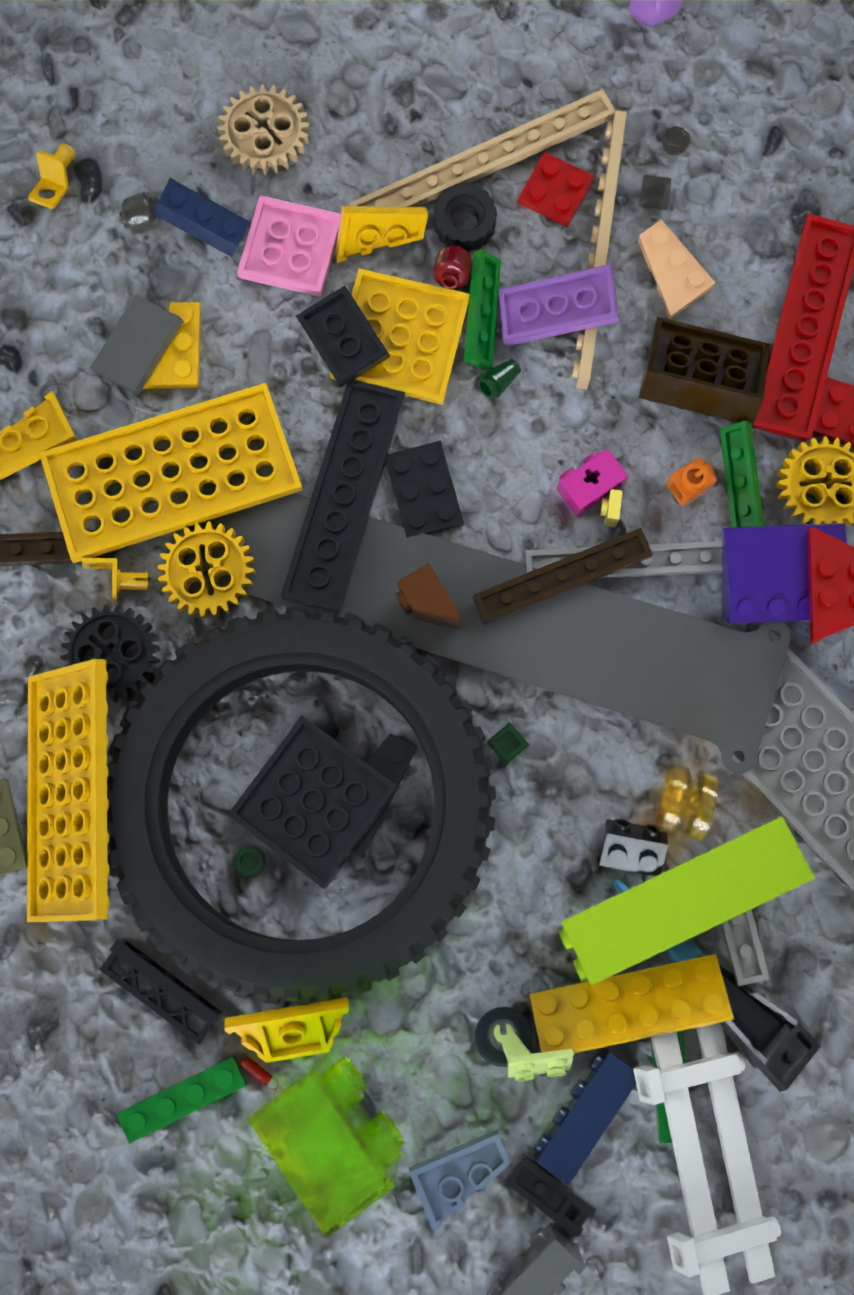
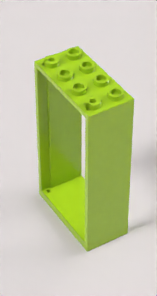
M783 816L561 921L563 929L559 930L558 933L566 950L573 947L578 957L573 960V964L581 981L588 979L590 984L593 985L810 882L815 877Z

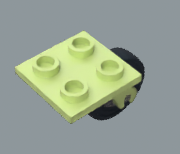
M498 1007L489 1010L480 1018L476 1026L475 1043L478 1052L490 1064L498 1067H507L508 1078L515 1077L516 1081H528L534 1079V1075L547 1073V1077H560L566 1075V1071L571 1070L574 1056L573 1049L533 1054L529 1052L532 1045V1030L527 1019L515 1009Z

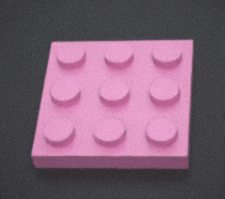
M259 195L237 271L238 278L322 297L337 243L341 214Z

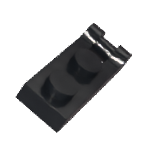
M525 1154L521 1155L504 1180L513 1190L577 1238L584 1230L582 1225L588 1217L592 1218L597 1210L591 1203L580 1197ZM571 1204L577 1208L572 1218L565 1214Z

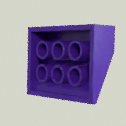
M845 523L722 528V617L729 623L810 620L807 531L810 527H814L847 543Z

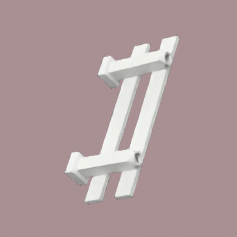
M720 1023L696 1028L703 1059L683 1064L677 1032L651 1037L657 1068L646 1065L633 1068L639 1100L652 1105L665 1104L692 1236L690 1238L679 1232L667 1235L673 1269L687 1277L700 1275L703 1295H719L730 1291L723 1257L741 1251L744 1253L750 1283L754 1284L775 1277L768 1243L777 1241V1237L781 1235V1228L777 1219L773 1216L766 1218L762 1215L733 1076L741 1074L745 1070V1060L740 1052L729 1053L727 1051L723 1027ZM707 1082L737 1224L718 1230L688 1087Z

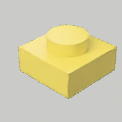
M610 489L607 499L602 498L600 516H605L604 526L616 527L619 521L622 500L621 490Z

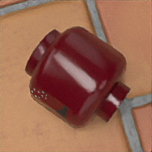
M447 246L441 249L436 256L433 268L435 281L441 287L451 290L464 287L470 279L472 270L471 255L459 246Z

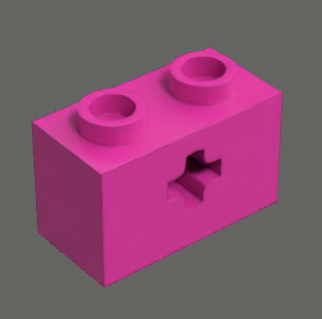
M608 448L600 454L598 451L591 453L583 460L584 465L576 470L572 467L559 477L560 481L557 491L576 517H579L601 502L602 498H606L610 489L618 490L624 486L629 477ZM586 477L588 480H592L594 478L596 480L595 484L593 482H588L586 484Z

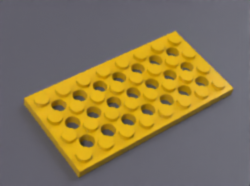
M266 383L39 452L70 559L73 563L82 561V558L96 557L184 529L183 527L193 526L196 522H206L303 491ZM244 414H252L256 417L255 421L249 425L239 422ZM223 422L227 425V429L223 433L216 434L211 431L214 424ZM189 431L199 433L198 439L191 443L184 441L183 437ZM254 439H260L264 442L263 448L258 451L250 450L248 445ZM168 440L171 442V445L166 451H157L155 449L157 442ZM135 448L142 450V455L139 459H127V453ZM226 448H232L236 451V455L230 460L220 457V453ZM105 457L113 459V464L110 468L100 469L98 467L101 459ZM197 457H205L208 460L206 466L201 469L192 467V462ZM263 465H269L273 468V473L268 477H261L257 474V470ZM81 466L85 468L84 474L81 477H70V471L74 467ZM168 466H177L179 468L178 474L172 478L165 477L163 475L164 470ZM234 474H241L245 477V481L239 486L229 484V479ZM140 475L151 477L150 482L144 487L135 485V480ZM117 483L122 486L119 494L115 496L106 494V490L111 484ZM206 483L216 485V490L211 495L202 494L200 489ZM88 492L93 494L90 503L86 505L78 504V497L82 493ZM177 492H185L188 498L182 504H175L172 502L173 495ZM147 502H158L159 507L157 511L145 513L143 507ZM127 510L130 512V517L127 521L119 523L114 520L118 511ZM92 519L100 520L101 526L98 530L94 532L86 530L88 521Z
M92 659L28 677L27 922L108 919L110 900L108 897L109 864L107 862V844L109 842V832L107 830V811L109 808L107 798V779L109 775L107 746L109 740L106 722L108 714V704L106 702V684L108 681L106 660Z

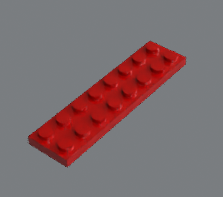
M809 213L805 217L768 360L764 401L752 426L754 429L806 443L812 438L854 269V225Z

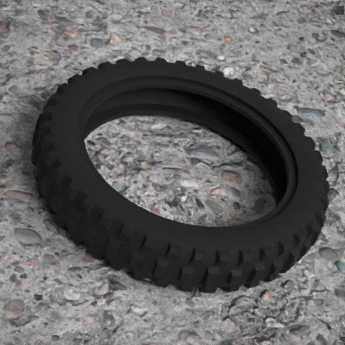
M287 607L285 614H280L274 609L257 612V617L251 620L246 616L228 620L227 628L222 629L216 626L203 633L200 642L190 641L176 650L177 658L174 661L166 659L153 673L155 676L154 681L145 682L133 697L137 703L135 706L127 707L119 724L123 728L122 732L114 735L107 753L113 757L112 762L107 763L109 769L107 779V798L109 801L107 830L109 832V842L107 847H110L111 851L107 854L109 872L111 877H119L116 887L124 904L132 905L131 913L136 919L135 923L141 931L149 930L151 932L149 938L163 954L171 952L172 959L187 974L195 970L197 971V977L216 989L222 984L225 985V989L233 991L236 997L247 999L251 994H254L256 999L265 1000V1003L279 1004L282 998L286 999V1001H295L296 1005H309L312 998L317 1000L342 998V993H350L356 990L359 994L372 990V983L375 981L380 982L384 979L390 981L399 976V968L403 965L406 966L411 961L417 964L426 956L424 949L427 946H431L435 941L441 942L448 934L445 929L447 924L455 916L460 918L467 908L463 901L465 897L469 896L471 890H476L481 879L476 874L482 861H488L490 848L485 846L490 831H494L495 818L490 816L491 801L496 799L495 786L489 785L488 779L490 777V770L493 769L491 757L484 756L482 750V741L485 740L484 733L481 727H474L471 714L473 710L467 700L461 701L457 696L454 680L450 675L442 676L439 673L436 661L428 654L424 656L418 654L416 647L413 646V642L405 636L396 639L387 627L379 623L369 626L358 615L347 612L344 617H338L335 611L317 608L315 613H308L306 609ZM306 671L331 674L354 681L375 692L400 713L412 728L426 754L434 785L435 807L430 839L424 856L405 888L388 906L365 923L351 930L317 939L294 940L271 937L248 930L216 911L199 894L185 874L174 849L168 820V797L170 782L179 753L194 727L214 705L233 691L255 680L287 672Z

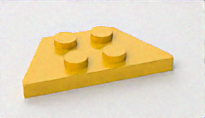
M348 997L225 1018L224 1029L228 1034L235 1032L242 1037V1045L249 1050L255 1051L257 1056L266 1063L327 1053L334 1043L333 1038L339 1033L343 1014H348L349 1012Z

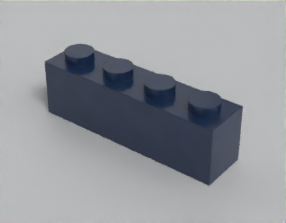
M605 1049L603 1053H596L588 1066L591 1069L585 1080L580 1078L570 1093L573 1098L567 1107L562 1105L552 1119L555 1125L548 1135L543 1133L539 1137L533 1148L537 1151L534 1154L536 1162L568 1186L636 1085L633 1068L608 1049Z

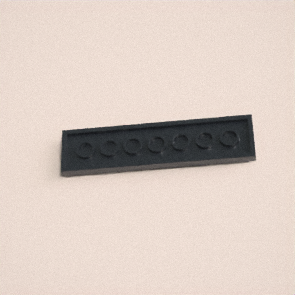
M352 380L346 385L281 593L283 600L313 608L329 609L340 615L405 400V392L358 380Z

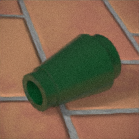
M509 359L483 372L481 378L478 379V386L481 392L490 399L500 397L517 375L521 373V368L514 359Z

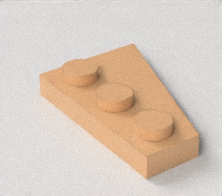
M662 219L639 235V246L649 271H652L656 281V289L659 296L663 299L668 319L671 320L714 288L716 284Z

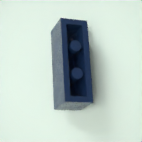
M169 178L153 214L230 257L235 253L249 224L248 220L172 178Z

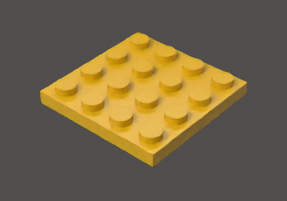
M359 268L352 297L385 346L390 358L354 380L405 392L406 397L443 405L469 306L470 294ZM330 372V378L333 379V380H335L334 377H333V375H332L331 372Z

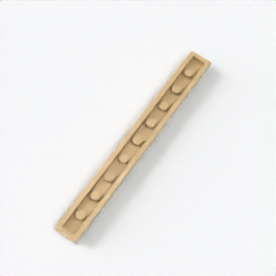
M601 89L350 202L349 206L419 207L437 199L447 188L450 189L457 184H470L614 119L615 109L604 89Z
M615 110L613 122H607L605 139L610 140L609 147H604L601 165H606V172L600 173L598 191H603L602 200H596L594 217H599L598 226L593 225L590 243L595 244V251L589 252L587 269L606 265L627 114L625 111ZM597 327L584 329L583 333L578 332L575 350L581 352L580 359L574 360L572 377L577 378V389L587 390L590 382Z

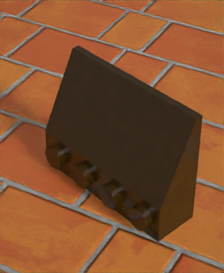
M657 317L638 398L736 423L746 420L751 422L753 426L764 401L770 344Z

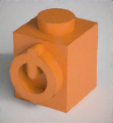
M698 457L670 475L666 486L683 508L712 489L717 482L715 478L716 473L708 462L704 463L702 458Z

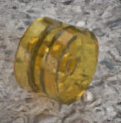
M675 764L671 765L659 799L656 820L657 831L673 835L682 825V832L685 838L703 841L710 827L718 791L717 775L700 771L692 779L689 768Z

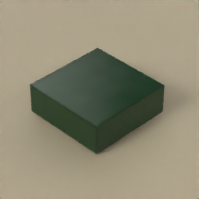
M510 722L486 742L505 765L509 764L530 745Z

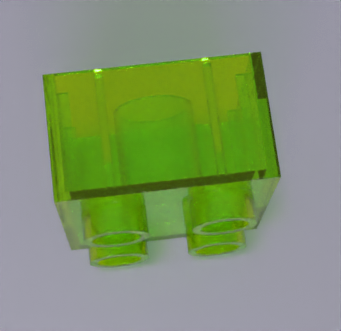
M323 1053L265 1096L247 1120L327 1239L396 1186L398 1162L404 1156L400 1147L405 1144V1141L392 1119L384 1110L371 1118L360 1103L364 1099L362 1092L367 1089V1085L352 1061L347 1056H344L334 1064L328 1054Z

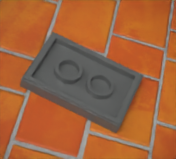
M135 294L90 368L139 395L184 321L179 316Z

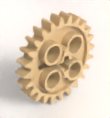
M261 84L259 92H255L254 88L249 86L250 94L246 95L240 90L239 100L230 97L232 107L223 106L224 115L218 117L220 126L217 127L225 156H230L233 165L240 162L242 171L251 166L252 174L254 175L258 168H262L263 174L267 175L268 168H273L276 174L279 171V165L289 169V159L296 163L298 162L297 153L304 154L303 144H309L308 133H310L307 113H304L303 104H297L295 95L288 98L286 89H283L278 94L275 85L271 87L270 91H265L264 84ZM268 110L265 113H259L260 111ZM284 127L288 128L287 130H284V131L279 130V129L284 128ZM242 129H249L246 132H239ZM264 146L269 147V148H267V149H265V150H260L261 147H264Z

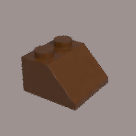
M429 563L397 581L399 591L395 594L406 615L412 613L416 620L453 629L462 627L460 612Z

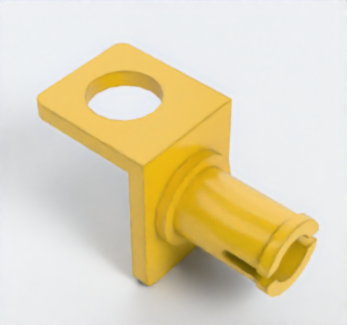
M60 144L54 155L41 150L37 152L41 179L28 195L29 201L50 209H54L69 189L66 168L76 157L73 148L67 144ZM46 189L55 192V196L50 199L42 198L39 194Z
M82 558L84 569L112 570L113 604H118V593H121V590L148 591V572H121V569H118L117 558Z

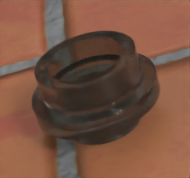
M671 127L663 134L662 146L669 155L677 156L688 149L691 138L684 128Z

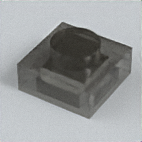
M643 175L638 206L667 210L672 178Z

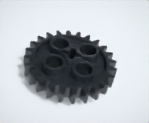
M104 604L103 613L92 607V617L89 618L86 614L81 613L83 623L72 622L76 631L74 633L65 632V635L71 640L70 643L61 644V647L68 650V653L60 656V659L69 662L66 666L84 662L83 658L86 651L95 649L94 659L106 660L107 672L111 668H118L117 678L113 681H107L106 699L109 695L111 701L116 703L119 694L128 700L130 699L129 690L132 689L137 693L140 689L138 686L140 682L143 684L149 682L145 676L147 674L154 675L153 673L155 672L151 668V664L160 663V660L153 656V653L161 651V648L158 645L152 644L158 639V636L155 633L148 634L153 626L150 623L143 624L145 617L139 614L134 618L135 611L132 608H128L123 614V607L118 604L114 612H112L110 606ZM109 626H115L114 636L104 639V630ZM95 636L104 645L113 650L115 654L131 666V670L127 671L118 662L109 657L107 653L91 642L90 638ZM137 644L138 653L134 657L127 658V648L130 645Z

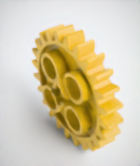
M824 436L819 444L815 438H812L808 442V446L801 442L797 450L792 449L789 452V458H785L781 463L785 469H780L777 473V476L783 480L776 484V488L784 489L777 498L787 500L782 509L788 510L792 508L794 512L791 514V520L800 516L802 518L800 525L811 522V524L845 523V526L850 527L854 523V452L851 453L849 451L851 443L848 442L842 448L840 447L839 438H836L832 444H829L827 436ZM804 466L813 467L816 475L808 474ZM834 466L843 468L845 475H839L835 471ZM805 494H812L816 498L817 504L808 502ZM835 494L844 496L846 504L839 503L836 500Z
M210 521L207 522L205 529H202L199 523L196 522L195 531L193 532L186 526L183 527L185 536L181 537L174 533L175 545L167 542L165 544L170 550L169 554L160 553V557L166 561V564L157 566L161 572L165 573L158 578L160 583L167 584L163 587L162 592L165 595L172 594L168 601L172 605L179 602L177 607L179 611L184 612L189 607L188 614L191 617H194L199 610L203 619L207 618L209 611L216 618H219V609L222 608L226 613L230 614L229 605L231 603L237 607L241 606L237 599L239 595L248 598L249 595L244 590V587L254 586L253 582L248 579V576L256 575V571L248 567L255 563L253 557L247 556L252 551L249 545L242 546L245 540L242 536L235 538L236 532L233 528L225 533V527L222 523L217 526L216 530H214L213 524ZM202 545L205 546V558L211 567L208 570V574L214 590L213 595H209L208 579L202 573L206 570L200 551ZM216 548H225V553L222 557L212 558V553ZM190 553L196 554V559L192 564H183L186 555ZM222 576H231L228 586L218 587V581ZM194 582H201L202 587L200 591L190 594V585Z

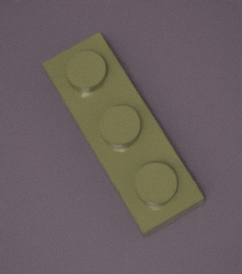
M6 778L0 780V876L27 869V854L9 779Z

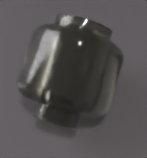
M147 191L125 198L122 202V211L119 212L124 227L130 228L136 234H143L161 226L162 219L153 215L159 198Z

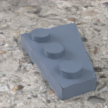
M498 1129L409 1167L410 1176L433 1232L442 1225V1221L453 1211L457 1212L465 1205L464 1202L478 1189L482 1190L511 1164Z

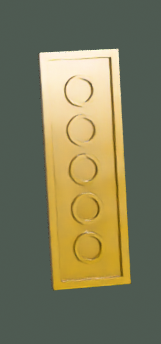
M716 954L611 976L593 985L588 981L530 994L541 1052L573 1049V1053L733 1020L731 1006Z

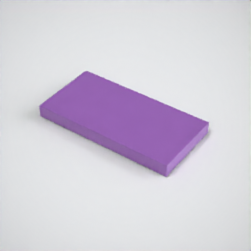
M612 264L498 290L502 335L505 346L620 322Z

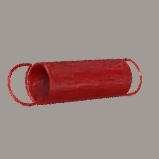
M245 1057L242 1063H239L240 1066L268 1087L266 1084L270 1082L273 1076L250 1057Z

